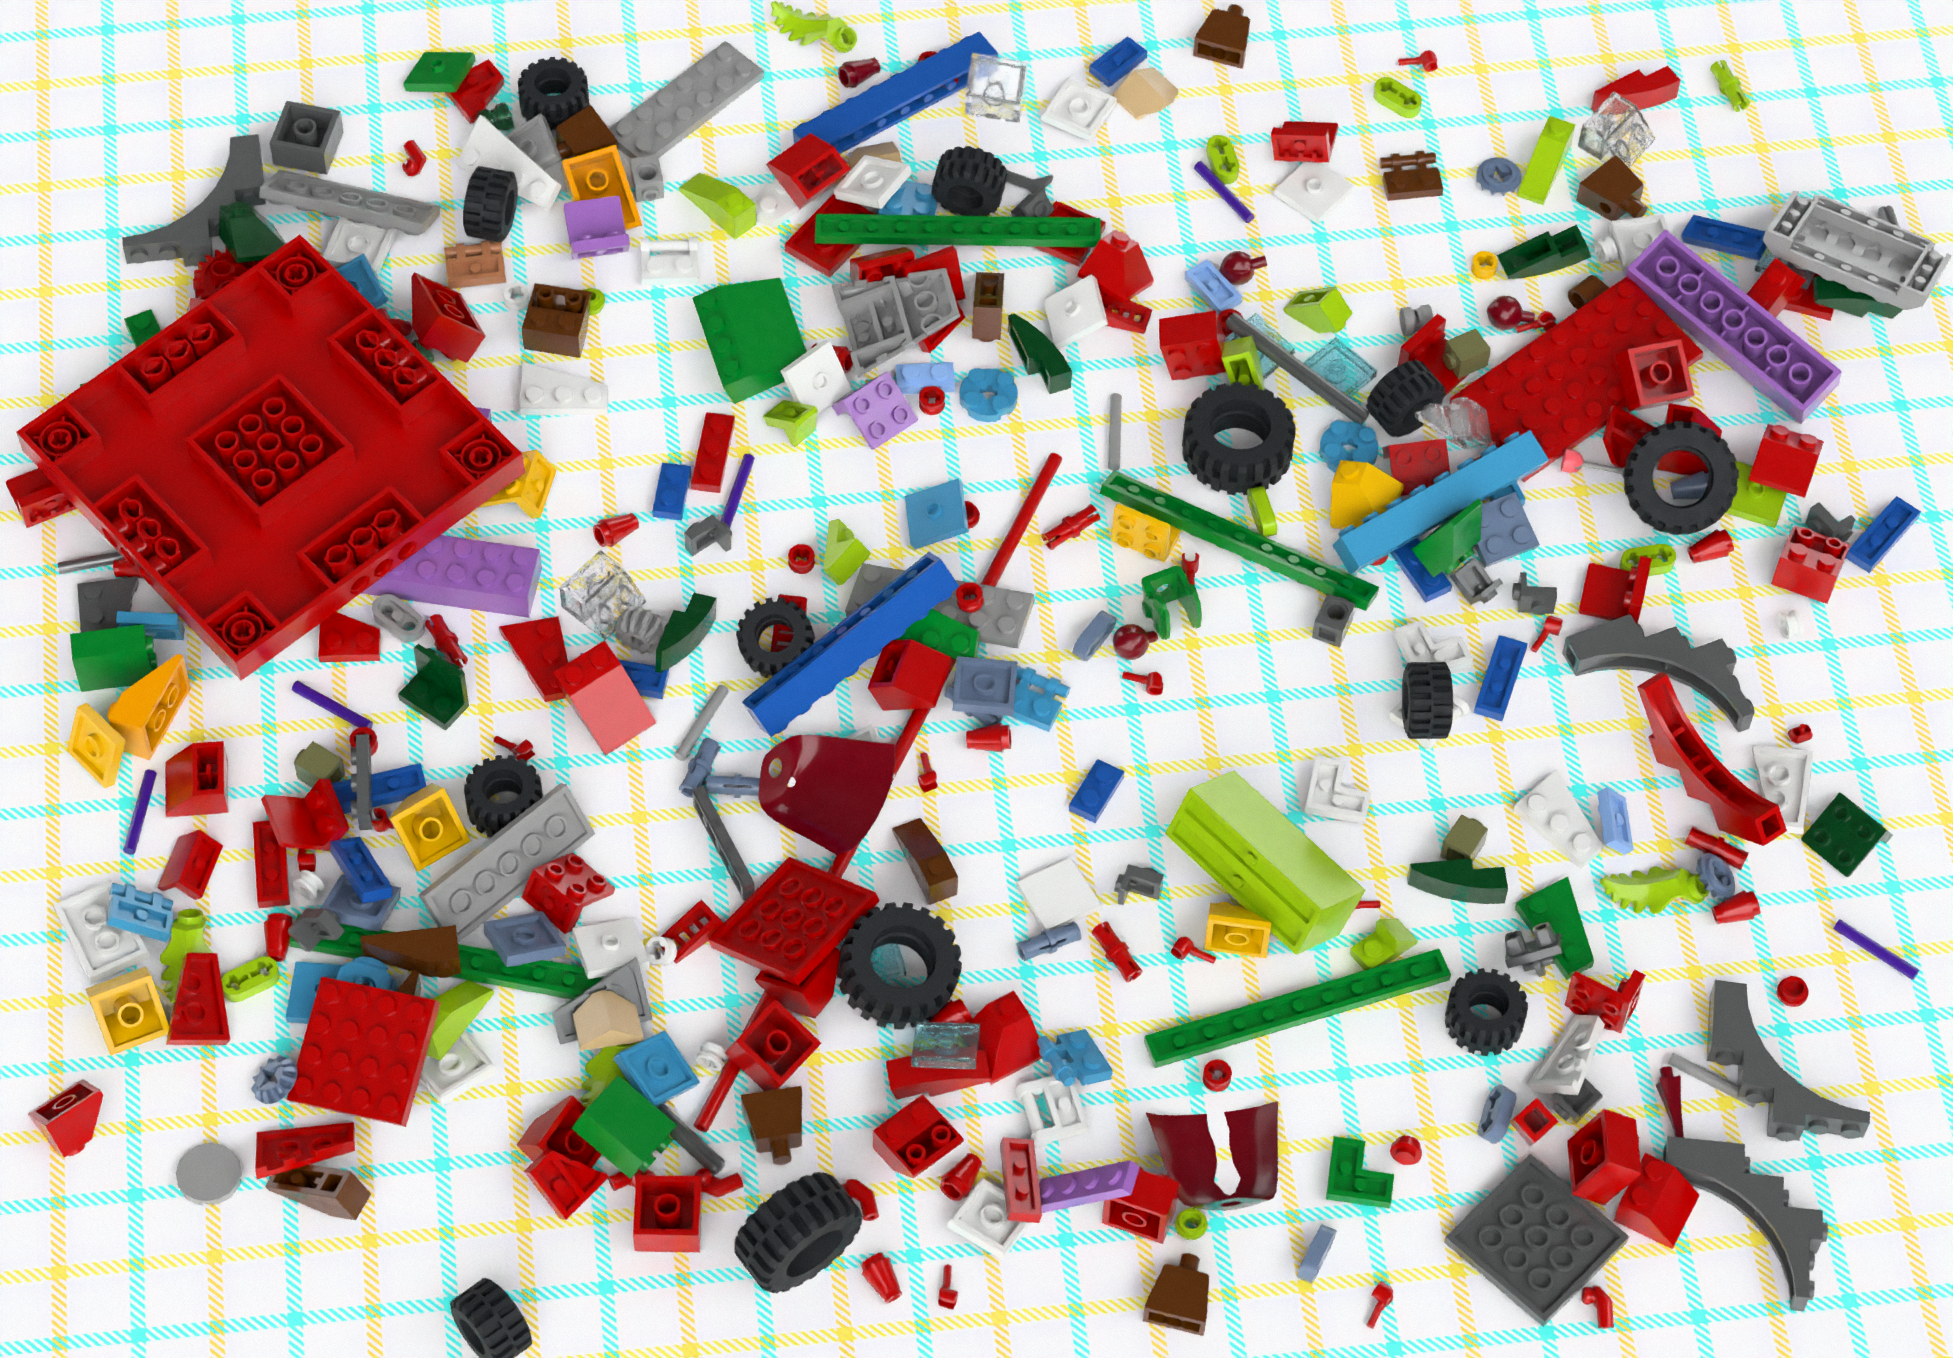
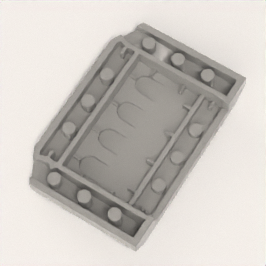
M1793 191L1764 234L1763 242L1773 256L1793 263L1799 269L1817 273L1825 280H1834L1846 285L1852 291L1865 293L1872 296L1878 302L1889 303L1903 310L1924 306L1947 268L1952 256L1947 252L1944 257L1935 251L1934 247L1936 244L1926 237L1823 195L1814 194L1813 199L1798 197L1800 191Z

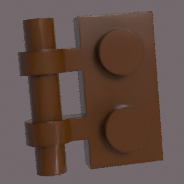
M1423 150L1415 151L1411 155L1400 156L1399 153H1392L1390 157H1380V168H1391L1390 172H1383L1382 177L1387 201L1442 196L1444 188L1439 168H1427L1426 165L1436 163V153H1425ZM1415 165L1416 169L1402 170L1403 166Z

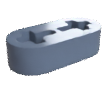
M1103 610L1100 611L1079 636L1072 653L1086 662L1090 660L1113 631L1116 618Z
M1499 1084L1491 1090L1486 1099L1477 1133L1491 1144L1498 1143L1508 1130L1517 1099L1515 1092Z
M1324 1224L1320 1225L1301 1263L1297 1278L1311 1284L1314 1283L1332 1247L1337 1230Z

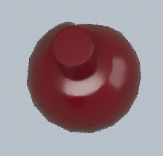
M1234 251L1224 257L1219 272L1232 285L1238 286L1249 282L1255 274V269L1267 267L1268 264L1265 255L1251 259L1250 255L1245 252Z
M1511 296L1495 298L1486 309L1489 321L1500 330H1510L1515 328L1520 321L1530 323L1534 322L1535 319L1534 312L1522 310L1519 301Z
M1126 624L1115 632L1112 641L1113 648L1121 658L1136 660L1146 653L1150 643L1158 640V635L1155 631L1146 632L1139 625Z

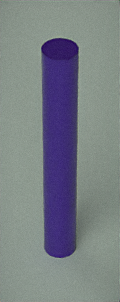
M1202 161L1194 165V170L1245 223H1250L1254 219V214Z
M750 454L743 456L720 521H724L729 528H731L755 460L754 456Z
M298 680L293 684L291 690L294 693L358 728H372L373 722Z
M147 769L144 772L123 852L129 855L135 854L157 776L154 770Z
M1839 919L1833 929L1911 980L1917 977L1920 970L1843 920Z

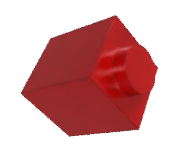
M1536 1098L1510 1121V1124L1532 1146L1559 1121Z

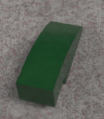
M1574 225L1553 236L1547 231L1498 254L1497 258L1509 280L1557 271L1591 258V255L1577 225Z
M1820 276L1812 279L1814 301L1817 304L1861 318L1870 312L1893 319L1903 311V309L1889 303L1878 302L1872 296L1865 293L1852 291L1846 285L1834 280L1828 281Z
M1014 313L1008 315V334L1028 376L1040 373L1049 395L1070 389L1072 370L1054 343L1028 321Z
M693 593L685 612L673 610L656 649L655 672L662 673L676 665L703 641L716 620V597Z
M1471 858L1410 863L1408 885L1426 893L1466 903L1505 904L1508 883L1504 867L1473 869Z

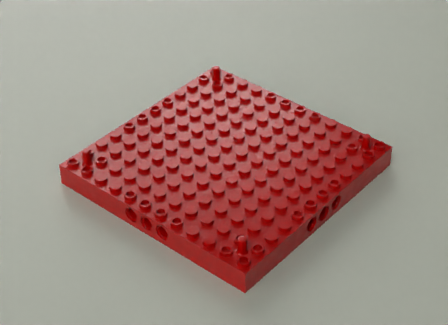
M300 234L16 431L22 451L240 681L525 473L522 453Z

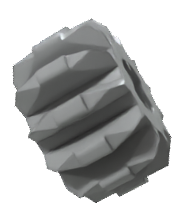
M629 606L627 610H623L617 619L615 637L622 641L621 644L623 646L630 647L631 651L637 650L641 654L645 652L653 654L658 647L667 623L660 619V615L652 613L651 609L645 610L641 606L637 608Z

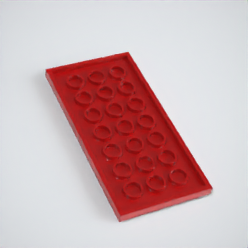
M1626 276L1450 398L1449 404L1488 445L1493 441L1498 442L1497 448L1505 445L1503 440L1515 432H1519L1522 435L1531 430L1549 461L1540 469L1521 479L1523 482H1526L1563 456L1565 448L1573 449L1606 426L1612 405L1625 411L1628 410L1616 355L1631 348L1682 339L1689 368L1703 358V351L1634 281Z

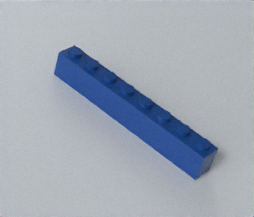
M980 31L971 36H966L960 42L941 49L937 54L917 62L914 66L901 73L894 74L891 78L878 85L871 86L867 91L847 99L844 103L831 110L824 111L816 118L801 123L797 128L793 129L794 144L809 133H812L834 146L838 153L841 154L998 71V52Z
M928 552L745 698L742 704L759 728L770 737L783 732L788 727V723L798 715L808 712L813 703L822 696L830 694L844 678L854 675L858 671L859 666L868 659L879 655L883 647L890 641L900 638L910 625L915 621L925 618L929 610L939 602L950 598L953 591L959 587L958 583L942 559Z

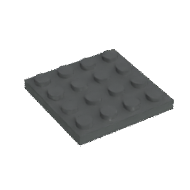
M1529 1154L1445 1237L1444 1243L1544 1327L1628 1242L1630 1236L1587 1200L1572 1195L1569 1185L1533 1155Z

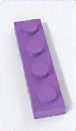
M1132 1160L1043 1178L1039 1183L1042 1213L1129 1196L1132 1194L1140 1166Z

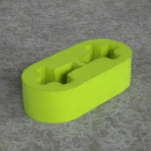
M1383 77L1376 81L1373 97L1379 104L1404 118H1414L1419 115L1422 98L1417 92L1390 77Z
M1223 135L1210 137L1207 142L1206 156L1212 172L1223 184L1234 183L1239 177L1240 166L1232 142ZM1215 147H1219L1220 150H1223V154H1220L1218 148ZM1226 165L1227 170L1231 172H1226L1225 169H1222V166Z
M1260 486L1247 489L1248 505L1258 533L1265 537L1277 535L1276 518L1265 488Z
M1666 544L1630 548L1623 552L1619 568L1631 571L1632 566H1637L1629 563V560H1633L1635 564H1638L1640 556L1652 558L1648 576L1666 574L1674 567L1676 552L1671 546ZM1657 556H1662V558L1664 560H1667V562H1662V559L1657 558Z
M262 956L227 972L221 979L224 997L231 1002H241L273 987L280 977L277 962L273 958ZM265 968L267 972L269 971L270 975L264 977L262 973L260 974L259 970ZM236 982L241 988L235 990L231 987V983Z

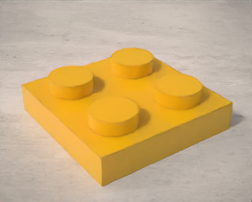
M88 703L77 706L67 752L104 788L115 785L126 740Z

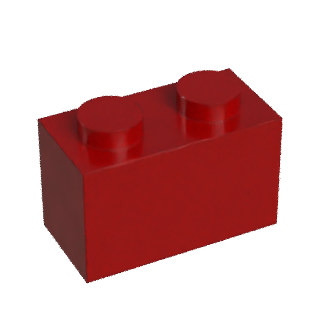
M1775 257L1748 291L1747 295L1776 318L1806 280Z

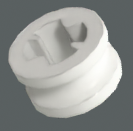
M1605 236L1602 241L1597 239L1593 242V251L1599 263L1606 264L1608 260L1614 261L1618 258L1617 246L1610 236Z
M518 282L510 283L503 290L504 305L507 309L522 311L529 305V291L526 285ZM517 294L521 295V298H519L518 296L517 299L511 298V296L516 297Z
M1796 610L1789 611L1788 615L1786 613L1779 614L1778 625L1785 639H1791L1793 634L1797 637L1803 635V622Z
M303 870L300 873L301 878H296L293 881V886L303 897L314 901L317 897L316 892H322L325 888L324 884L315 874L308 870Z
M655 936L645 946L648 958L652 964L666 966L671 964L676 958L677 947L670 938ZM665 947V953L657 955V949Z
M703 1042L700 1046L701 1052L696 1055L697 1063L708 1070L720 1071L724 1066L722 1061L727 1059V1055L724 1053L726 1050L718 1044Z

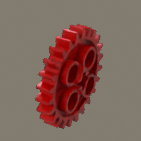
M226 246L224 253L217 249L214 250L215 257L205 255V262H199L198 270H194L193 290H195V298L206 300L262 260L237 263Z

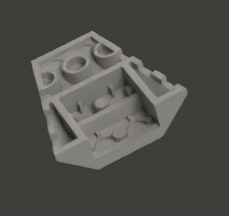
M946 268L908 273V277L903 278L887 276L883 277L882 281L869 283L867 280L855 281V285L842 286L841 283L832 284L836 304L844 318L853 350L850 354L857 378L931 336L960 317Z

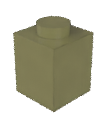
M1475 328L1446 341L1443 362L1447 369L1452 370L1459 379L1487 367L1491 348Z
M314 741L306 749H302L294 761L297 779L310 787H313L319 779H330L331 783H335L345 776L343 759Z
M1461 814L1443 840L1440 857L1446 860L1471 858L1473 863L1485 845L1488 828L1483 826L1480 821Z

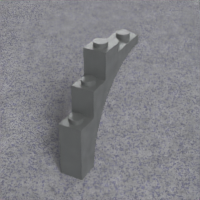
M259 135L230 137L229 157L224 173L212 192L188 214L156 230L122 237L126 263L141 264L144 262L169 261L183 258L184 266L189 267L198 266L199 262H205V255L213 257L211 237L219 236L220 206L230 205L232 202L248 203L252 207L266 205V199L259 198L260 187L264 184Z
M1631 614L1572 634L1565 639L1562 654L1575 676L1595 671L1616 669L1645 671L1653 674L1662 672L1668 674L1669 678L1691 687L1709 699L1727 716L1738 733L1750 728L1755 713L1752 702L1743 695L1740 690L1739 681L1733 675L1737 663L1736 655L1732 648L1727 647L1723 638L1691 649L1687 637L1682 636L1676 626L1645 637L1641 625L1636 624Z
M1715 980L1709 1000L1707 1061L1716 1062L1723 1066L1738 1065L1737 1097H1746V1100L1750 1103H1768L1767 1137H1774L1784 1142L1799 1141L1803 1130L1817 1135L1829 1133L1841 1135L1847 1139L1864 1138L1870 1124V1112L1835 1103L1798 1083L1780 1067L1759 1037L1748 1006L1747 984Z
M1667 1136L1663 1148V1161L1675 1166L1691 1186L1719 1197L1734 1206L1754 1223L1768 1240L1781 1263L1788 1285L1790 1310L1804 1312L1808 1300H1813L1815 1293V1282L1809 1280L1810 1270L1813 1271L1815 1254H1817L1821 1243L1826 1242L1828 1237V1223L1823 1222V1210L1788 1207L1789 1190L1784 1189V1177L1750 1174V1157L1745 1156V1144Z

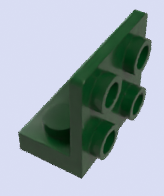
M417 644L414 647L417 674L398 693L399 701L446 731L469 707L465 673L458 665L454 663L449 664L443 660L432 648L426 649L422 645Z
M1839 792L1801 837V840L1841 874L1849 878L1880 841L1886 844L1893 834L1847 796Z

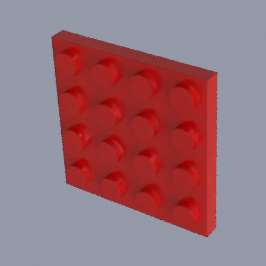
M788 857L707 940L711 948L799 986L847 936L849 929H854L855 921L861 915L866 916L868 910L874 908L880 900L874 891Z
M321 976L296 1064V1082L288 1093L286 1100L296 1104L406 1127L441 1003L434 999Z

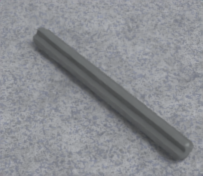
M1233 313L1228 318L1226 326L1241 338L1252 336L1258 351L1353 422L1362 425L1367 420L1369 412L1251 323L1237 313Z

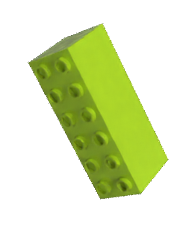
M1235 770L1191 787L1165 832L1176 845L1245 909L1270 921V932L1295 955L1340 935L1366 891Z

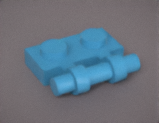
M1017 666L1016 679H1019L1020 682L1018 685L1016 684L1014 713L1010 717L1050 732L1062 709V702L1054 700L1056 695L1067 698L1071 687L1061 684V680L1051 677L1049 679L1036 674V670L1026 667L1024 669ZM1031 685L1044 689L1045 692L1042 695L1029 690Z
M112 883L109 895H112L109 901L106 925L167 942L171 936L173 900L163 898V895L153 891L150 894L137 890L136 886L128 883L124 886Z
M1086 1029L1057 1035L1056 1043L1050 1041L1047 1036H1041L1037 1040L1041 1057L1045 1062L1050 1063L1052 1074L1065 1087L1073 1085L1075 1078H1078L1082 1086L1111 1080L1113 1070Z

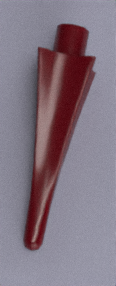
M1665 1066L1659 1069L1660 1082L1655 1086L1668 1114L1675 1137L1684 1138L1681 1075L1674 1077L1672 1067Z

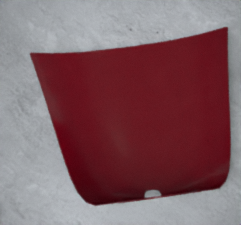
M822 735L791 736L772 748L763 758L758 792L761 808L774 821L822 846L835 855L850 851L864 839L885 803L894 775L895 744ZM778 758L782 763V769L780 774L773 778L770 775L769 767L771 762ZM791 777H793L796 783L793 787H788L787 784Z
M1278 1101L1257 1107L1223 1112L1229 1127V1146L1233 1164L1240 1176L1237 1188L1231 1195L1225 1194L1214 1182L1218 1165L1215 1144L1208 1128L1207 1114L1158 1115L1146 1112L1167 1174L1174 1181L1180 1182L1178 1191L1179 1201L1185 1206L1192 1208L1227 1211L1263 1203L1275 1197L1278 1184Z

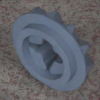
M1500 157L1490 158L1479 165L1476 182L1481 184L1482 190H1489L1491 195L1496 192L1501 193L1504 197L1507 192L1514 193L1516 187L1520 186L1521 171L1515 163L1508 159ZM1495 171L1497 172V175H1499L1500 178H1503L1502 182L1498 181L1497 178H1494Z
M1706 853L1697 860L1696 872L1700 875L1699 881L1703 882L1705 890H1709L1713 898L1718 897L1722 901L1732 897L1735 893V881L1728 865L1711 853Z
M279 1055L276 1059L269 1058L266 1066H259V1074L253 1077L255 1084L251 1090L254 1092L255 1098L263 1104H273L280 1101L291 1091L296 1082V1064L291 1059ZM273 1076L276 1077L277 1083L271 1082Z

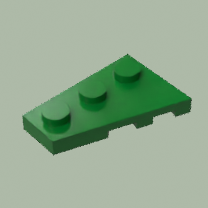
M930 609L925 618L915 621L900 638L895 640L912 639L950 656L952 660H957V656L977 658L981 633L934 609Z
M1568 876L1516 902L1515 910L1532 933L1533 927L1549 922L1555 934H1561L1563 940L1561 944L1562 953L1553 957L1555 965L1566 980L1570 979L1575 971L1582 973L1593 967L1594 958Z

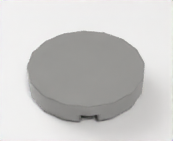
M206 1143L195 1146L188 1150L179 1160L176 1169L179 1190L186 1199L197 1205L221 1204L234 1195L241 1183L242 1171L240 1161L231 1149L222 1144Z

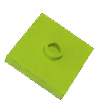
M1735 461L1736 468L1739 469L1738 489L1732 505L1726 514L1776 528L1787 492L1749 481L1753 466Z

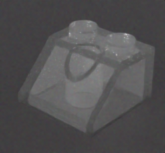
M972 53L965 96V114L1004 122L1020 123L1026 99L1027 62Z

